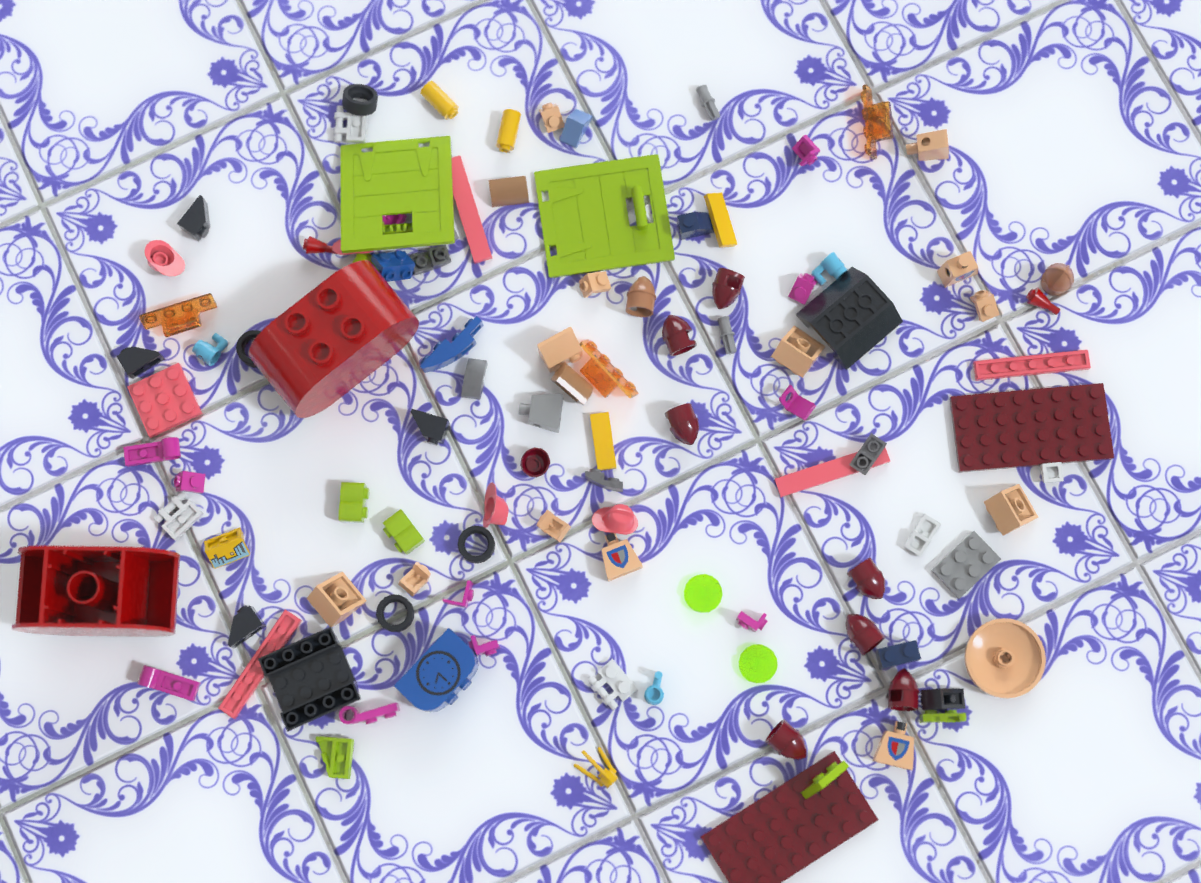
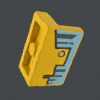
M240 527L204 541L205 553L214 569L250 555Z

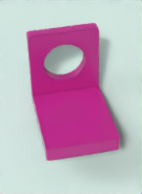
M789 385L779 398L786 411L804 421L816 407L814 403L799 396L792 385ZM791 392L790 399L785 401L786 396Z
M467 580L462 603L443 599L442 602L467 608L468 602H472L474 590H472L473 582Z

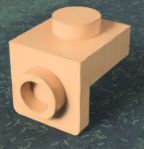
M552 102L542 105L539 113L542 116L547 133L563 128L565 124L558 105L552 104Z
M606 271L588 273L579 280V287L584 298L589 297L592 293L607 292L611 289Z
M980 290L970 297V301L975 304L981 322L999 315L994 294L986 290Z
M549 510L545 511L536 524L544 533L558 542L562 541L571 528L568 523L556 517Z
M416 562L413 568L399 581L398 585L413 597L428 582L431 573L426 566Z

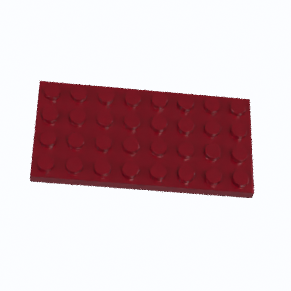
M1104 383L961 395L949 398L959 473L1040 466L1041 464L1056 462L1065 464L1114 459Z
M835 751L700 836L729 883H782L879 820L847 769L826 787L809 798L805 799L801 794L802 791L814 783L813 779L820 773H827L826 768L835 761L837 764L842 762Z

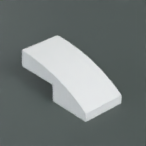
M1061 462L1040 465L1043 483L1064 481Z
M925 513L904 547L921 557L941 526V523Z

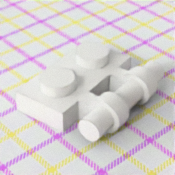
M337 106V111L334 113V119L336 120L335 128H333L334 142L341 143L342 136H346L347 143H366L368 115H353L349 112H344L343 106ZM344 120H348L347 128H343Z
M183 491L177 496L174 495L171 498L172 501L164 508H160L158 510L159 513L154 517L158 523L163 519L166 520L161 527L175 541L204 515L190 499L183 504L182 501L187 497ZM178 507L179 510L173 516H171L169 513L174 508Z
M613 659L598 671L603 677L602 679L597 681L592 676L587 680L592 686L591 689L597 692L602 697V702L612 710L619 706L614 701L616 697L619 696L624 702L638 690ZM606 683L614 690L610 695L603 688V685Z

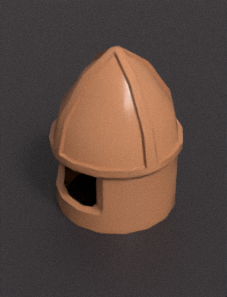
M1063 263L1052 264L1041 277V287L1051 296L1061 295L1072 287L1074 274L1070 265Z
M639 277L627 292L626 312L632 316L650 317L653 315L656 295L654 286L647 277ZM637 307L636 311H633L629 308Z

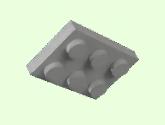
M973 531L931 571L960 599L1001 558Z

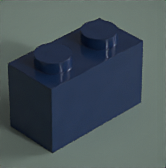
M916 640L875 650L880 670L921 660Z

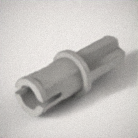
M706 84L700 85L696 88V92L702 101L701 106L705 108L710 120L715 121L720 117L714 103L715 98H712Z
M729 316L718 318L717 321L725 352L730 355L737 351L733 337L735 333L732 332Z

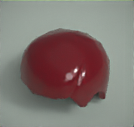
M536 447L527 450L522 455L520 461L523 473L534 478L544 475L550 465L548 453L542 448Z

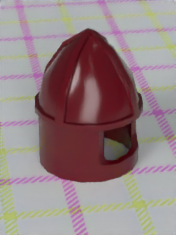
M726 268L718 269L715 280L712 283V295L718 309L727 308L737 299L741 293L740 290L745 279L744 275Z
M674 315L667 316L662 329L663 341L666 343L671 356L681 355L697 346L696 341L690 340L688 333L692 331L691 327L686 321Z
M682 404L665 412V417L671 425L669 430L673 436L683 444L693 445L698 437L699 419L696 417L692 404Z
M871 557L846 573L857 584L856 590L862 595L871 599L883 598L885 578Z
M859 614L847 615V635L850 643L856 645L862 656L873 650L885 639V636L875 625V622Z
M903 668L897 672L887 689L889 692L888 709L917 711L920 691L911 673Z
M784 719L772 729L765 739V742L778 755L797 760L804 759L807 756L805 742L799 730L792 727Z

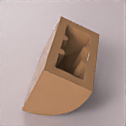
M526 176L489 180L492 207L529 203Z
M563 362L550 379L579 404L584 405L593 391V386L566 362Z

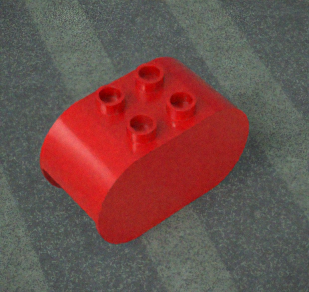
M360 260L333 273L270 322L255 338L250 346L248 355L298 418H307L331 406L402 350L415 335L419 327V320L373 264L368 260Z
M24 546L18 548L21 560L16 622L11 627L13 631L65 636L162 637L175 635L180 554L168 550L144 547Z

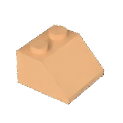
M794 325L781 339L771 357L777 363L789 368L795 375L803 378L826 346Z
M571 326L537 344L539 354L550 373L553 371L556 373L563 362L567 364L569 362L575 363L583 355V350Z
M1020 484L1003 490L984 501L987 512L992 516L996 523V528L1003 536L1039 518Z
M343 571L317 585L307 597V600L329 627H334L344 621L367 601Z

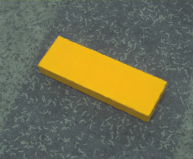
M707 193L704 195V199L719 248L736 246L738 243L723 194Z
M609 412L590 414L597 469L601 471L617 469Z

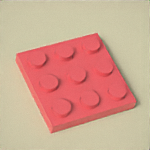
M180 363L127 386L150 438L203 414Z

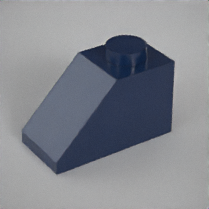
M695 211L677 216V226L681 240L714 233L709 213Z

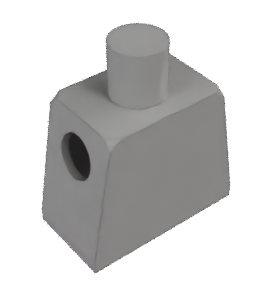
M563 394L532 395L531 404H519L518 414L529 415V425L559 433Z

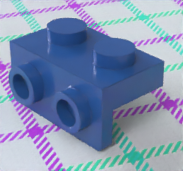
M405 251L372 254L371 257L372 263L387 282L412 278L415 263Z

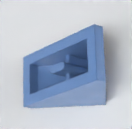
M575 109L567 117L560 141L577 149L593 116Z

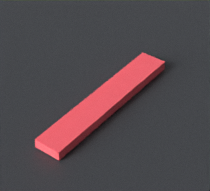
M461 155L452 157L453 195L474 263L493 259Z
M1088 350L973 362L975 381L1089 370L1091 368Z
M886 447L871 468L890 462ZM858 452L775 478L774 481L780 498L859 473V471L849 465Z
M286 609L284 610L218 709L233 719L237 718L265 676L258 658L285 647L302 622L301 619Z

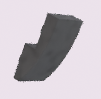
M446 245L429 248L427 252L409 256L415 263L414 276L451 263Z
M468 358L461 396L463 398L481 399L484 388V376L488 365L487 360Z
M871 433L849 465L863 475H866L887 443Z
M600 469L585 471V478L591 483L607 490L623 492V482L619 478L604 480L605 474Z

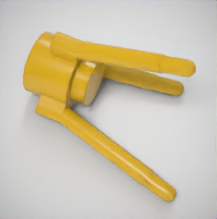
M598 747V751L608 769H602L585 750H582V754L600 773L596 777L577 764H574V767L597 782L601 787L604 785L608 789L618 779V776L615 774L617 771L612 767L601 747Z

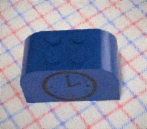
M448 628L401 677L394 687L416 708L426 712H438L447 705H452L458 699L457 694L461 690L465 691L472 684L471 679L478 670V657L454 631Z

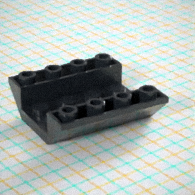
M854 267L848 269L796 313L801 322L807 328L812 327L835 352L833 357L845 370L849 369L903 323L894 303L867 274Z
M328 627L258 658L264 675L269 678L282 710L280 715L287 732L361 700L357 681L343 647L332 627Z

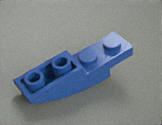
M477 316L474 319L468 320L464 326L465 329L461 333L458 332L454 335L452 343L447 339H444L443 342L439 341L434 346V351L421 360V370L427 373L444 368L468 353L476 345L473 337L484 326L482 320Z

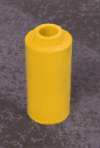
M429 81L424 85L420 94L445 119L456 117L459 106L434 81Z
M503 110L496 147L504 153H509L515 147L521 113L516 110Z

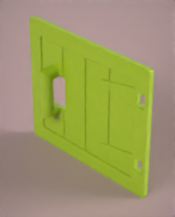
M450 136L341 145L342 253L455 243ZM429 143L430 146L419 147V144ZM373 148V151L362 152V149ZM412 213V223L385 225L383 222L384 215Z
M658 154L534 172L549 278L675 260ZM542 192H548L549 201L543 202ZM644 196H650L654 223H648ZM633 198L636 225L634 226L629 224L626 199ZM549 246H556L557 255L551 257Z

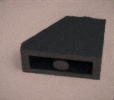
M201 195L198 196L177 223L183 231L197 241L205 238L210 228L208 204Z
M134 346L123 349L116 356L127 375L132 379L165 360L164 356L158 351Z
M411 409V414L427 443L436 446L438 443L444 444L450 425L449 420Z
M245 605L237 610L238 614L233 616L228 640L229 647L236 648L266 627L254 607L250 605L247 607Z
M938 688L921 690L922 710L965 709L964 689Z

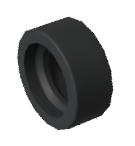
M352 84L344 89L342 106L347 112L357 116H367L376 111L378 94L372 87L364 84ZM353 98H361V99H365V100H367V101H366V102H360V101L354 100Z
M259 330L245 332L236 344L238 357L247 366L257 368V366L246 356L244 348L250 340L259 335L261 332Z
M482 526L468 527L462 531L458 538L459 552L470 563H483L491 558L494 553V537L489 530ZM475 533L485 536L488 542L487 550L479 556L469 554L465 548L467 538Z
M392 594L384 597L379 602L376 608V617L378 623L384 629L391 632H401L412 624L414 608L407 598ZM392 602L402 603L407 611L405 620L398 625L388 623L384 617L386 606Z

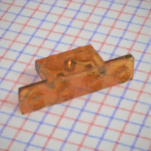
M865 84L862 85L863 91L861 92V100L864 103L862 116L865 120L863 132L867 142L864 148L865 153L875 160L877 159L876 142L894 138L891 103L885 101L873 104L872 89Z
M208 293L141 314L139 319L146 330L162 325L165 337H169L201 327L200 313L217 308V303L213 295Z
M587 339L579 343L581 348L591 357L580 369V372L604 398L608 397L617 386L629 398L639 394L636 386L625 379L622 371L610 363L609 357L602 354L593 341Z

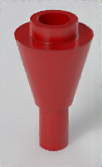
M312 236L304 240L303 250H306V254L325 252L336 254L331 245H327Z
M1038 287L1035 290L1031 289L1026 296L1028 299L1027 304L1047 309L1055 315L1060 311V308L1052 304Z

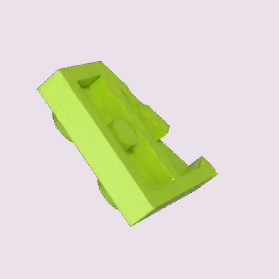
M925 710V714L919 715L920 723H960L966 721V713H957V710H945V713L937 714V710Z
M316 736V742L319 743L322 752V759L326 764L328 777L350 779L354 739Z
M845 760L839 764L835 761L826 768L827 773H820L813 779L814 783L802 791L801 794L807 799L822 790L849 767Z

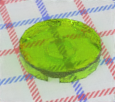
M700 574L690 578L684 589V600L688 607L699 613H709L716 609L723 596L719 581L707 574Z
M754 644L745 648L740 654L738 661L741 675L747 681L755 684L770 680L778 667L775 653L762 644Z

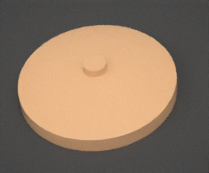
M1008 618L991 620L978 627L967 642L965 649L967 672L974 684L991 696L1014 698L1024 695L1038 684L1045 670L1046 655L1040 638L1029 626L1020 621Z

